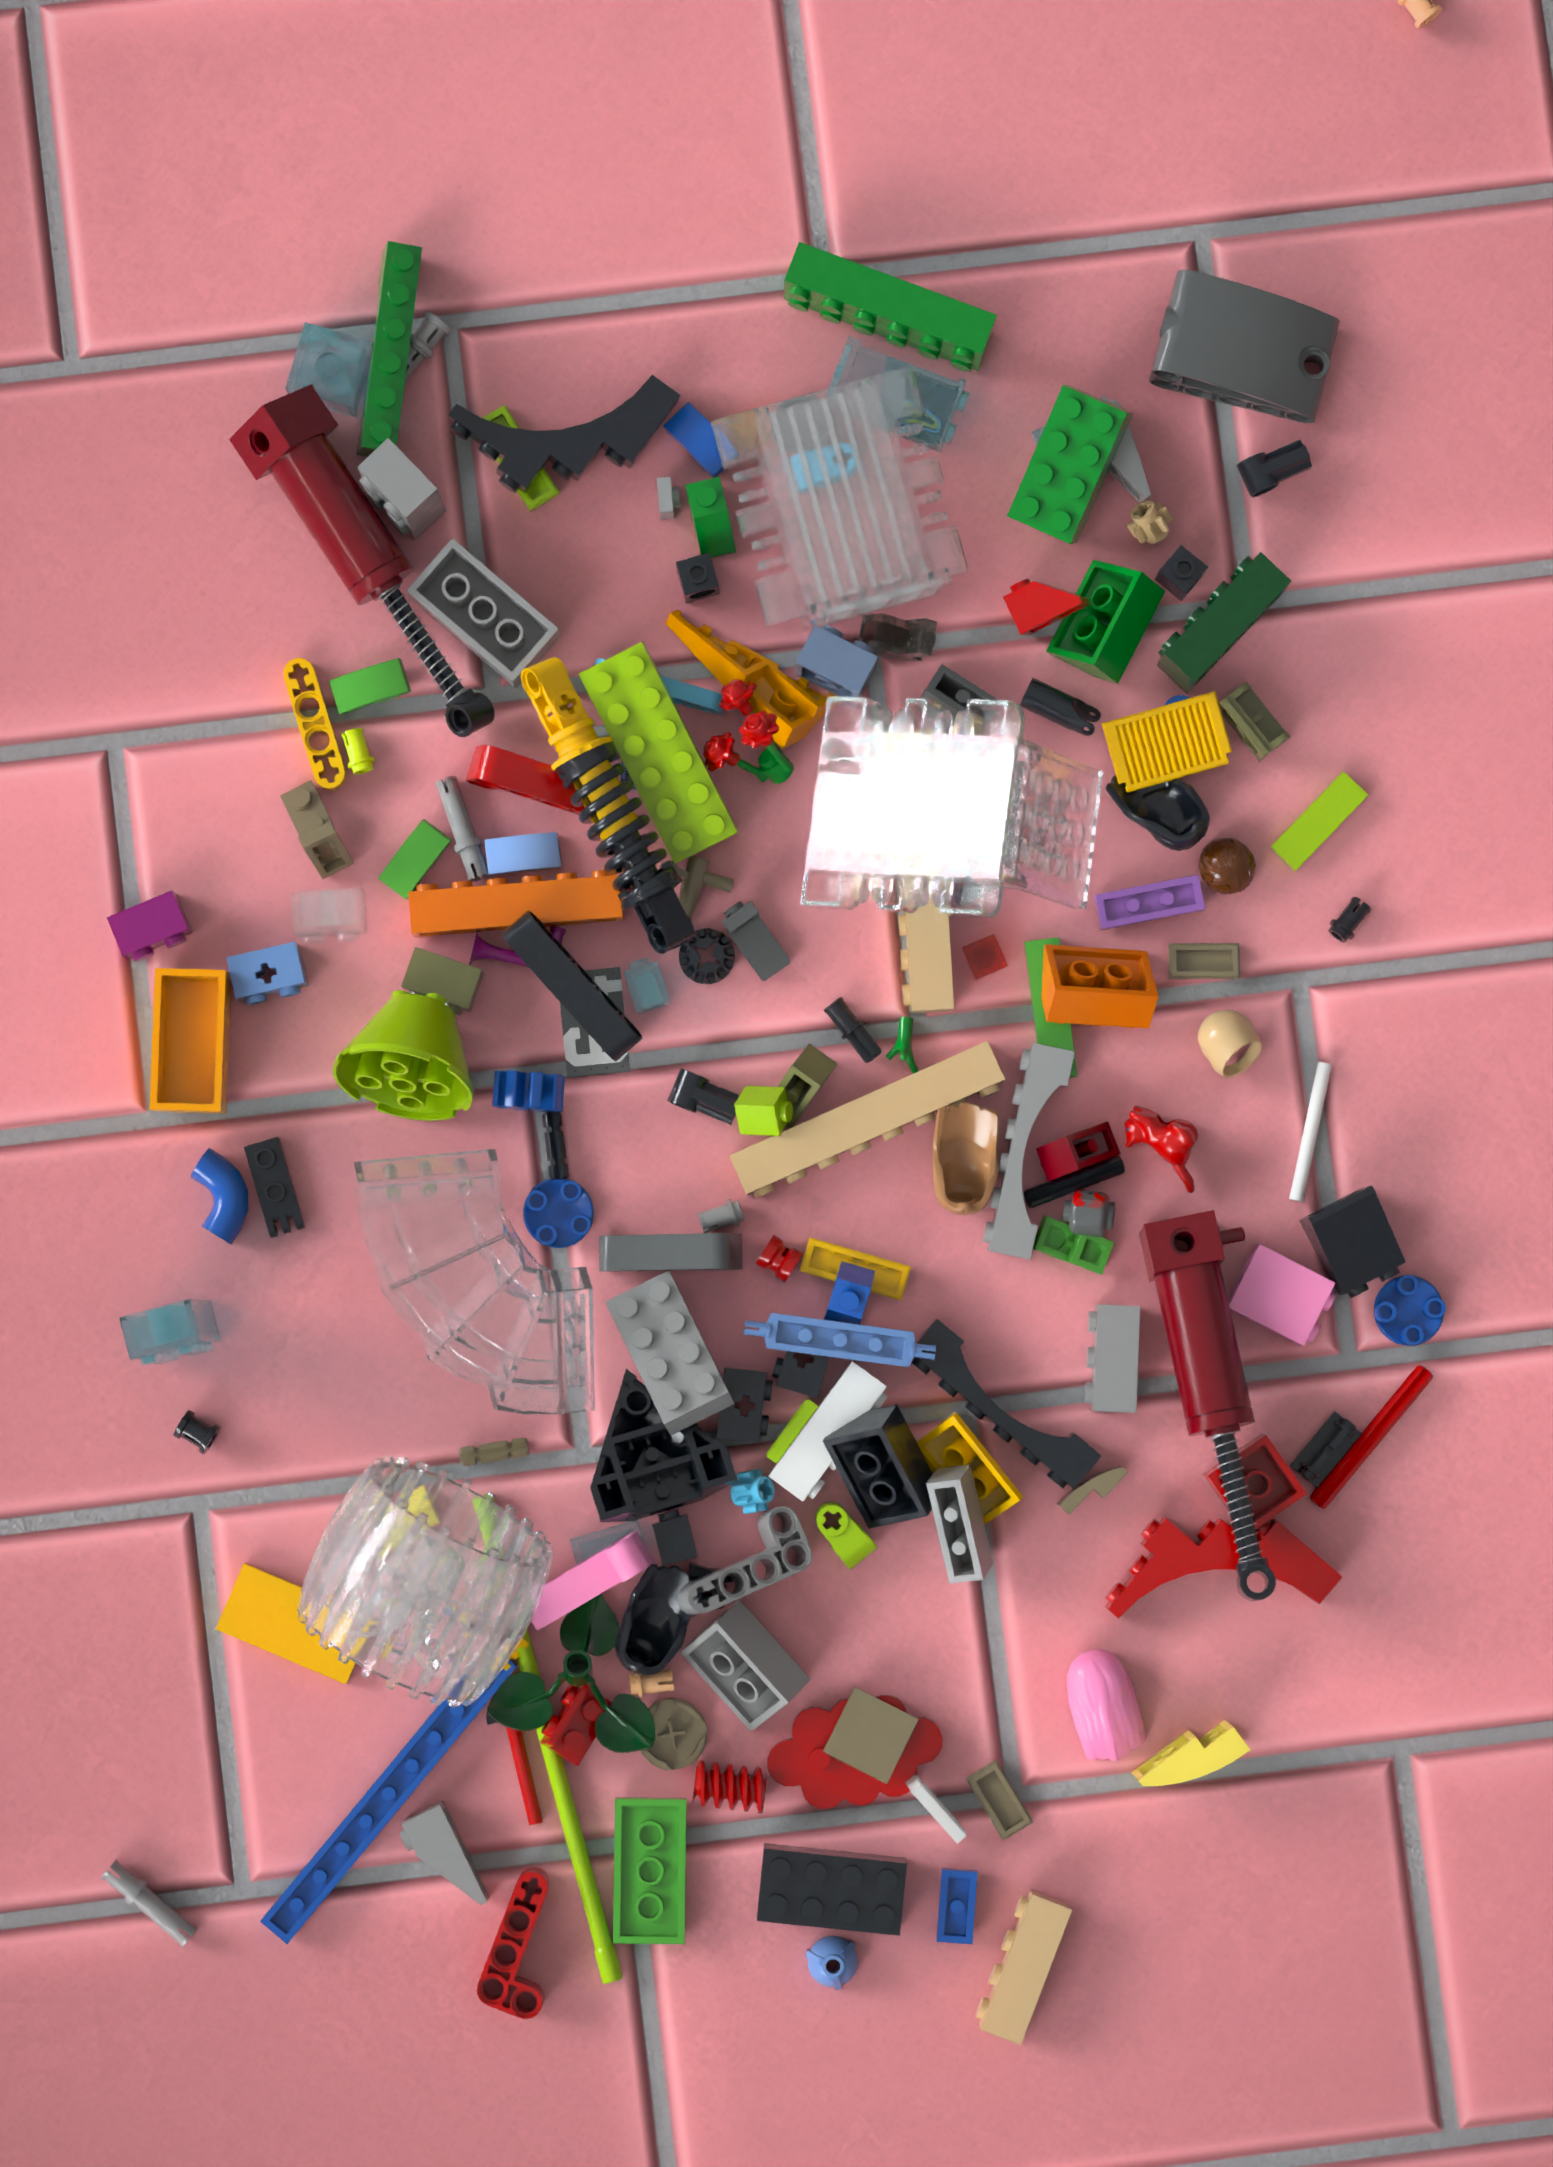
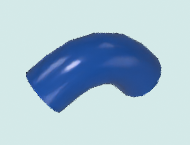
M208 1148L191 1174V1178L205 1186L213 1196L214 1205L202 1227L232 1245L241 1231L249 1211L248 1189L240 1171L224 1156Z

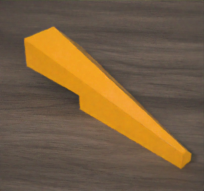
M679 610L669 614L665 624L723 686L734 679H742L743 682L750 681L756 684L757 687L749 700L754 707L753 712L759 713L764 710L767 714L774 713L776 715V724L779 726V731L772 735L774 741L782 749L803 739L834 705L837 699L834 694L828 692L824 696L808 687L809 681L805 678L800 677L797 681L782 673L778 669L779 664L733 639L729 644L711 635L712 628L705 624L698 628L682 618V612Z

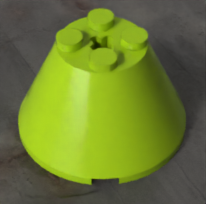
M402 990L393 991L388 1002L336 1057L333 1066V1076L340 1088L355 1100L359 1101L362 1096L377 1104L375 1110L400 1118L438 1121L454 1118L458 1110L463 1109L467 1111L472 1104L474 1089L457 1019L454 1012L446 1005V998L436 993H429L423 996L410 994Z

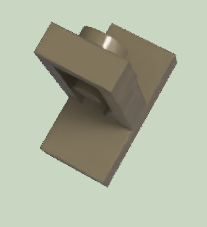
M312 780L280 795L299 834L298 838L322 879L354 864Z

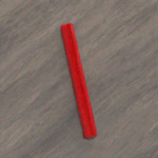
M1421 1365L1416 1366L1326 1479L1312 1492L1310 1499L1314 1504L1322 1509L1327 1508L1433 1379V1375L1429 1370Z

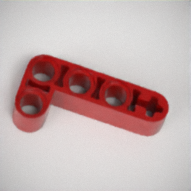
M490 745L475 747L466 782L486 789H501L577 815L585 808V806L574 807L571 804L570 798L577 790L564 789L562 780H560L556 771H553L552 765Z
M537 1867L527 1868L519 1876L477 1985V1995L482 2003L521 2019H530L538 2015L544 2002V1992L539 1984L516 1975L550 1884L546 1872ZM532 1877L537 1878L538 1886L542 1890L536 1889L530 1903L523 1901L528 1890V1885L523 1883V1881L530 1882ZM515 1911L525 1912L530 1920L529 1925L523 1928L514 1926L510 1920V1915ZM501 1945H510L515 1949L517 1956L513 1961H503L498 1956L497 1949ZM488 1979L499 1980L503 1984V1992L499 1995L489 1994L484 1986ZM522 1992H531L535 1995L537 2004L532 2008H524L518 2002V1995Z

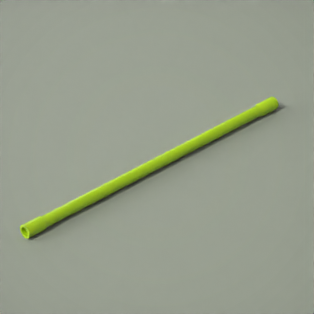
M491 1493L473 1498L479 1526L485 1537L506 1619L530 1643L526 1649L520 1647L517 1650L521 1654L517 1658L520 1671L533 1673L540 1677L502 1536L501 1521L494 1495ZM543 1726L536 1729L539 1742L544 1737V1734L541 1733ZM540 1743L592 1935L595 1957L602 1983L615 1982L622 1979L623 1975L615 1946L611 1941L564 1762L561 1756Z

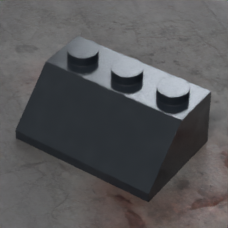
M897 1404L867 1411L823 1439V1443L868 1529L929 1515L932 1507L926 1483L933 1473Z

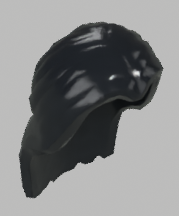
M1115 775L1112 777L1111 783L1106 785V791L1119 806L1123 814L1147 829L1155 840L1171 850H1188L1195 846L1207 833L1210 823L1208 809L1190 784L1174 779L1132 792H1126L1125 783L1118 784Z
M651 1564L630 1595L629 1603L616 1636L615 1652L622 1665L634 1673L648 1676L659 1673L674 1658L684 1643L687 1626L692 1615L686 1614L681 1610L677 1598L681 1588L695 1581V1579H690V1575L678 1566L673 1565L668 1568L667 1566L658 1567L657 1564ZM704 1592L697 1593L698 1595L693 1597L695 1604L701 1600Z

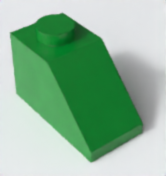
M720 477L685 484L701 555L710 553L711 558L736 553Z

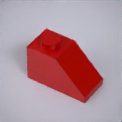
M1029 579L1012 585L1010 587L1012 592L1003 596L1020 635L1030 636L1090 605L1086 597L1042 582H1030Z

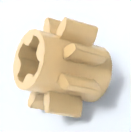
M1150 500L1138 503L1132 509L1130 515L1133 521L1128 523L1127 527L1133 537H1137L1141 544L1145 541L1149 544H1155L1162 541L1168 535L1170 529L1166 523L1171 522L1173 517L1166 506H1162L1160 501L1153 503Z

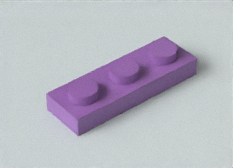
M1199 875L1094 896L1101 930L1205 910Z

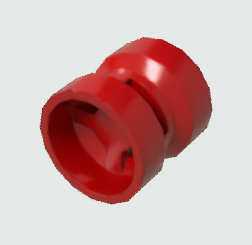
M773 1235L755 1264L764 1270H772L775 1272L776 1278L785 1283L803 1253L796 1248H787L784 1246L783 1240Z

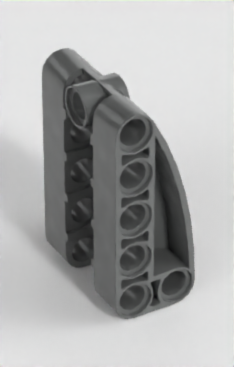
M1179 270L1177 271L1169 304L1164 314L1159 334L1160 341L1149 382L1160 388L1297 422L1313 423L1316 419L1326 375L1330 368V359L1340 321L1336 317L1258 288L1197 271ZM1308 361L1317 363L1321 372L1316 375L1307 373L1304 369V363Z

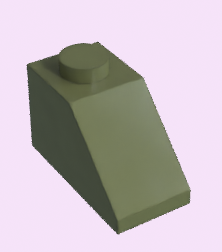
M810 1043L777 1086L785 1087L787 1099L793 1106L792 1119L786 1124L788 1128L794 1126L837 1066L835 1061Z

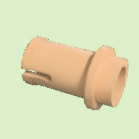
M671 1668L661 1670L659 1673L650 1676L637 1673L629 1674L631 1695H638L639 1698H643L642 1694L674 1691Z

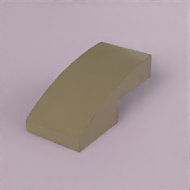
M1118 1466L1097 1473L1078 1484L1075 1489L1073 1488L1057 1505L1070 1515L1092 1490L1102 1498H1105L1128 1471Z

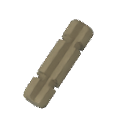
M526 1438L512 1439V1442L509 1443L505 1440L480 1444L477 1448L474 1445L467 1446L459 1450L462 1466L476 1465L479 1461L483 1464L508 1460L510 1456L520 1458L529 1455V1445Z

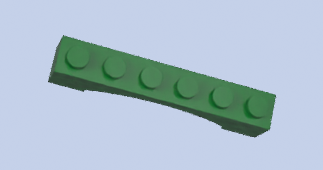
M387 241L382 251L372 356L356 455L368 457L387 438L397 446L422 247Z

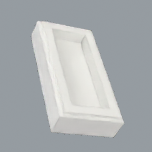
M913 1775L905 1782L912 1794L957 1844L967 1836V1832L960 1822L918 1775Z

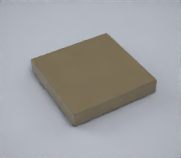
M854 1687L823 1752L888 1784L919 1719Z

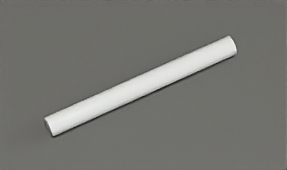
M1318 1062L1289 1197L1290 1200L1299 1202L1304 1200L1332 1064Z

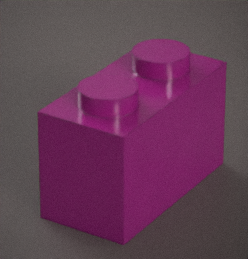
M172 890L106 917L122 956L128 960L133 958L134 962L153 956V949L166 944L167 948L178 946L187 941L186 935L193 933L179 897Z

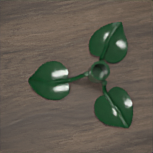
M601 1594L567 1613L563 1619L559 1632L562 1646L570 1652L563 1660L564 1672L558 1674V1678L548 1691L545 1692V1684L539 1676L529 1672H519L508 1677L500 1685L493 1700L487 1707L488 1714L501 1725L514 1730L531 1731L542 1727L551 1719L553 1706L548 1698L555 1694L564 1681L576 1687L587 1684L601 1708L605 1711L597 1717L595 1722L596 1737L603 1747L616 1753H630L650 1749L655 1742V1725L647 1706L639 1698L625 1693L616 1696L609 1706L599 1691L595 1679L592 1677V1660L587 1652L593 1656L607 1654L615 1647L616 1636L619 1631L616 1616L606 1604Z

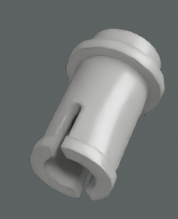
M729 1199L727 1200L728 1204L704 1212H698L704 1233L735 1224V1227L739 1226L738 1222L745 1220L739 1201L731 1202Z

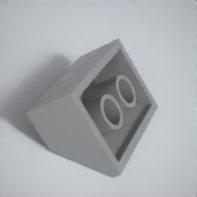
M740 1600L723 1612L680 1652L751 1732L788 1704L811 1680Z

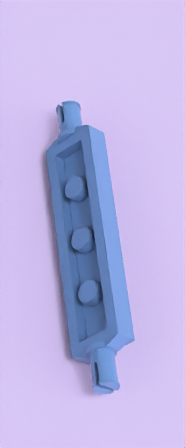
M771 1313L766 1323L745 1320L744 1324L747 1327L758 1328V1330L744 1328V1335L764 1337L767 1349L909 1367L913 1357L935 1359V1354L925 1353L922 1350L936 1352V1345L915 1343L914 1333L911 1331Z

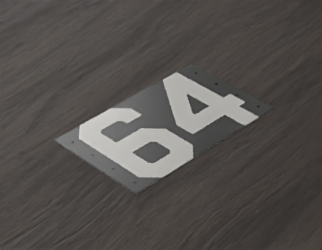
M620 967L585 970L624 1014ZM560 1002L567 1077L630 1071L628 1052L615 1062Z

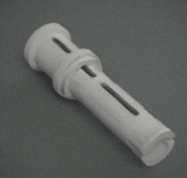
M429 311L424 314L425 320L411 335L405 383L423 359L427 360L433 356L432 350L444 334L449 335L452 331L448 325Z

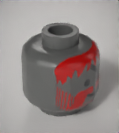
M1077 1190L1073 1195L1072 1201L1065 1200L1063 1221L1069 1222V1228L1073 1234L1103 1237L1107 1230L1113 1229L1115 1202H1110V1198L1106 1193Z

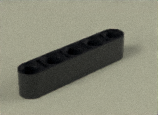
M530 910L526 911L502 932L503 938L611 1059L616 1062L643 1039L631 1021Z

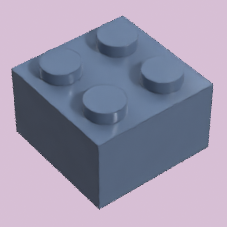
M824 624L823 628L814 625L796 661L795 675L803 677L809 682L858 705L876 670L878 656L873 654L874 649L861 641L856 640L852 644L842 639L843 633L829 625Z

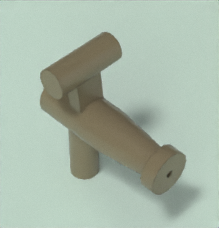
M690 856L686 870L678 868L677 864L669 860L678 876L683 878L679 901L690 919L703 885L729 893L732 890L734 879L707 872L710 862L708 860ZM663 861L660 864L659 869L662 868L661 865L667 861Z

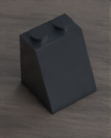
M1372 1185L1360 1188L1299 1220L1329 1279L1335 1282L1334 1288L1338 1295L1348 1293L1350 1298L1357 1296L1369 1289L1367 1282L1377 1277L1383 1282L1399 1274L1398 1266L1406 1263Z

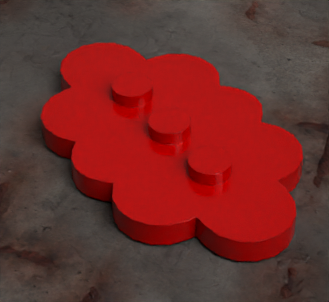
M891 1695L876 1696V1698L907 1713L904 1704L898 1698ZM845 1698L839 1700L830 1711L821 1707H809L802 1710L796 1716L792 1725L793 1738L780 1741L771 1748L767 1757V1768L770 1776L776 1783L791 1787L801 1785L805 1799L812 1806L819 1809L835 1807L843 1799L854 1805L864 1806L875 1800L880 1792L889 1797H899L910 1791L905 1782L913 1775L917 1776V1765L933 1761L941 1751L943 1737L939 1727L932 1720L925 1717H916L919 1720L888 1784H885L823 1752L849 1699Z

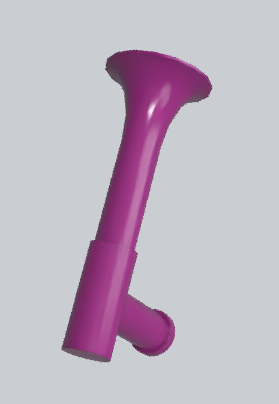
M551 926V933L562 944L566 929ZM476 931L469 965L476 960L491 959L528 967L515 951L488 944L479 937L478 931Z

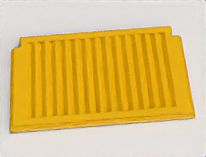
M1216 691L1101 723L1118 784L1125 783L1126 792H1132L1229 764L1226 753L1232 752Z

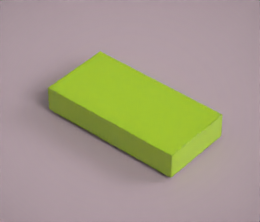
M810 1399L804 1400L766 1454L770 1460L776 1464L779 1462L818 1408V1405Z

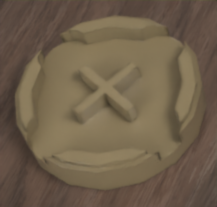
M665 1698L653 1703L648 1709L655 1725V1742L650 1749L641 1750L642 1755L652 1765L664 1770L681 1769L691 1765L702 1754L707 1742V1725L702 1713L692 1703L680 1698Z

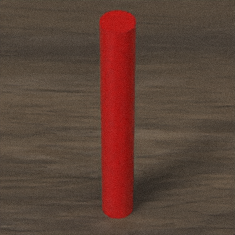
M506 1727L529 1826L542 1823V1815L522 1731Z

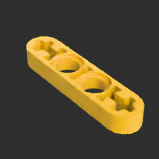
M294 658L285 665L283 670V677L313 776L320 787L328 791H334L343 786L347 777L341 752L316 671L306 659ZM301 666L303 671L309 670V674L304 676L305 684L308 689L314 686L315 691L302 692L298 681L291 679L290 676L295 674L296 667ZM294 692H302L301 694L295 697ZM311 698L317 700L320 706L319 712L313 717L303 716L300 712L302 702ZM322 731L329 735L330 742L327 748L318 751L311 747L310 740L314 733ZM335 752L336 757H328L334 770L339 769V774L335 775V782L329 783L326 778L321 779V775L326 773L323 761L320 760L315 763V758L327 757Z

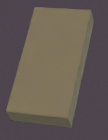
M1239 943L1168 944V980L1240 978Z
M996 1759L966 1777V1780L1003 1841L1033 1823L1032 1818Z

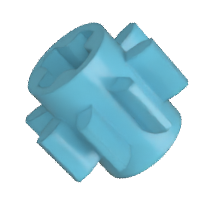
M761 1469L737 1473L738 1480L731 1485L730 1489L733 1503L738 1507L743 1506V1514L768 1510L767 1503L773 1500L775 1493L771 1479L766 1476L762 1477Z

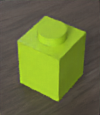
M745 1086L734 1104L739 1131L742 1135L780 1136L793 1115V1106L787 1099L785 1087Z

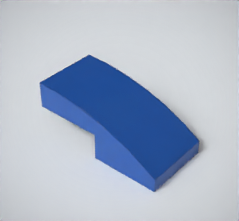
M689 402L663 425L667 433L690 453L692 459L713 478L718 477L740 456L726 438Z

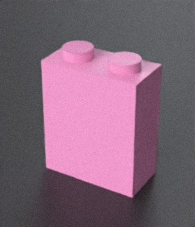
M1256 1244L1228 1298L1230 1311L1298 1346H1304L1306 1341L1312 1343L1321 1326L1316 1321L1322 1309L1325 1311L1329 1310L1337 1293L1332 1291L1335 1282L1261 1244Z

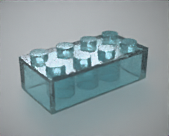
M187 1299L119 1317L130 1360H140L141 1365L164 1364L178 1360L179 1355H198L214 1350L213 1343L221 1341L211 1300Z

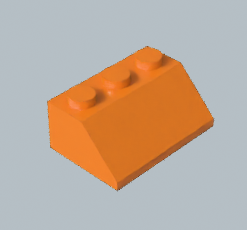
M1045 944L1043 949L1041 1000L1046 1022L1126 1028L1150 1027L1159 996L1147 951Z

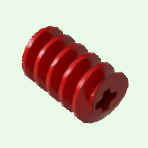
M700 1760L696 1767L692 1803L695 1797L699 1796L701 1806L706 1807L710 1797H713L715 1807L720 1809L724 1799H727L730 1810H734L738 1801H742L744 1812H748L753 1802H755L758 1813L762 1814L767 1777L763 1778L760 1767H756L753 1775L749 1776L746 1765H742L739 1773L735 1775L733 1765L729 1763L724 1773L720 1772L718 1762H714L710 1771H706L704 1761Z

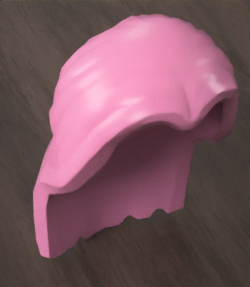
M1096 1649L1079 1654L1071 1663L1067 1673V1690L1075 1727L1086 1758L1089 1760H1096L1097 1757L1102 1760L1109 1758L1111 1761H1118L1129 1755L1131 1750L1139 1748L1145 1741L1144 1724L1132 1681L1120 1660L1111 1652Z

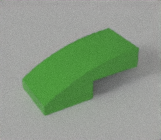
M400 658L369 666L329 681L338 712L345 715L371 704L384 703L411 692Z
M423 819L403 843L378 879L404 899H408V892L415 891L416 886L420 884L426 873L435 866L452 840L427 820Z
M1043 1215L1035 1236L1033 1249L1102 1275L1114 1242L1103 1237L1075 1235L1070 1231L1069 1224Z

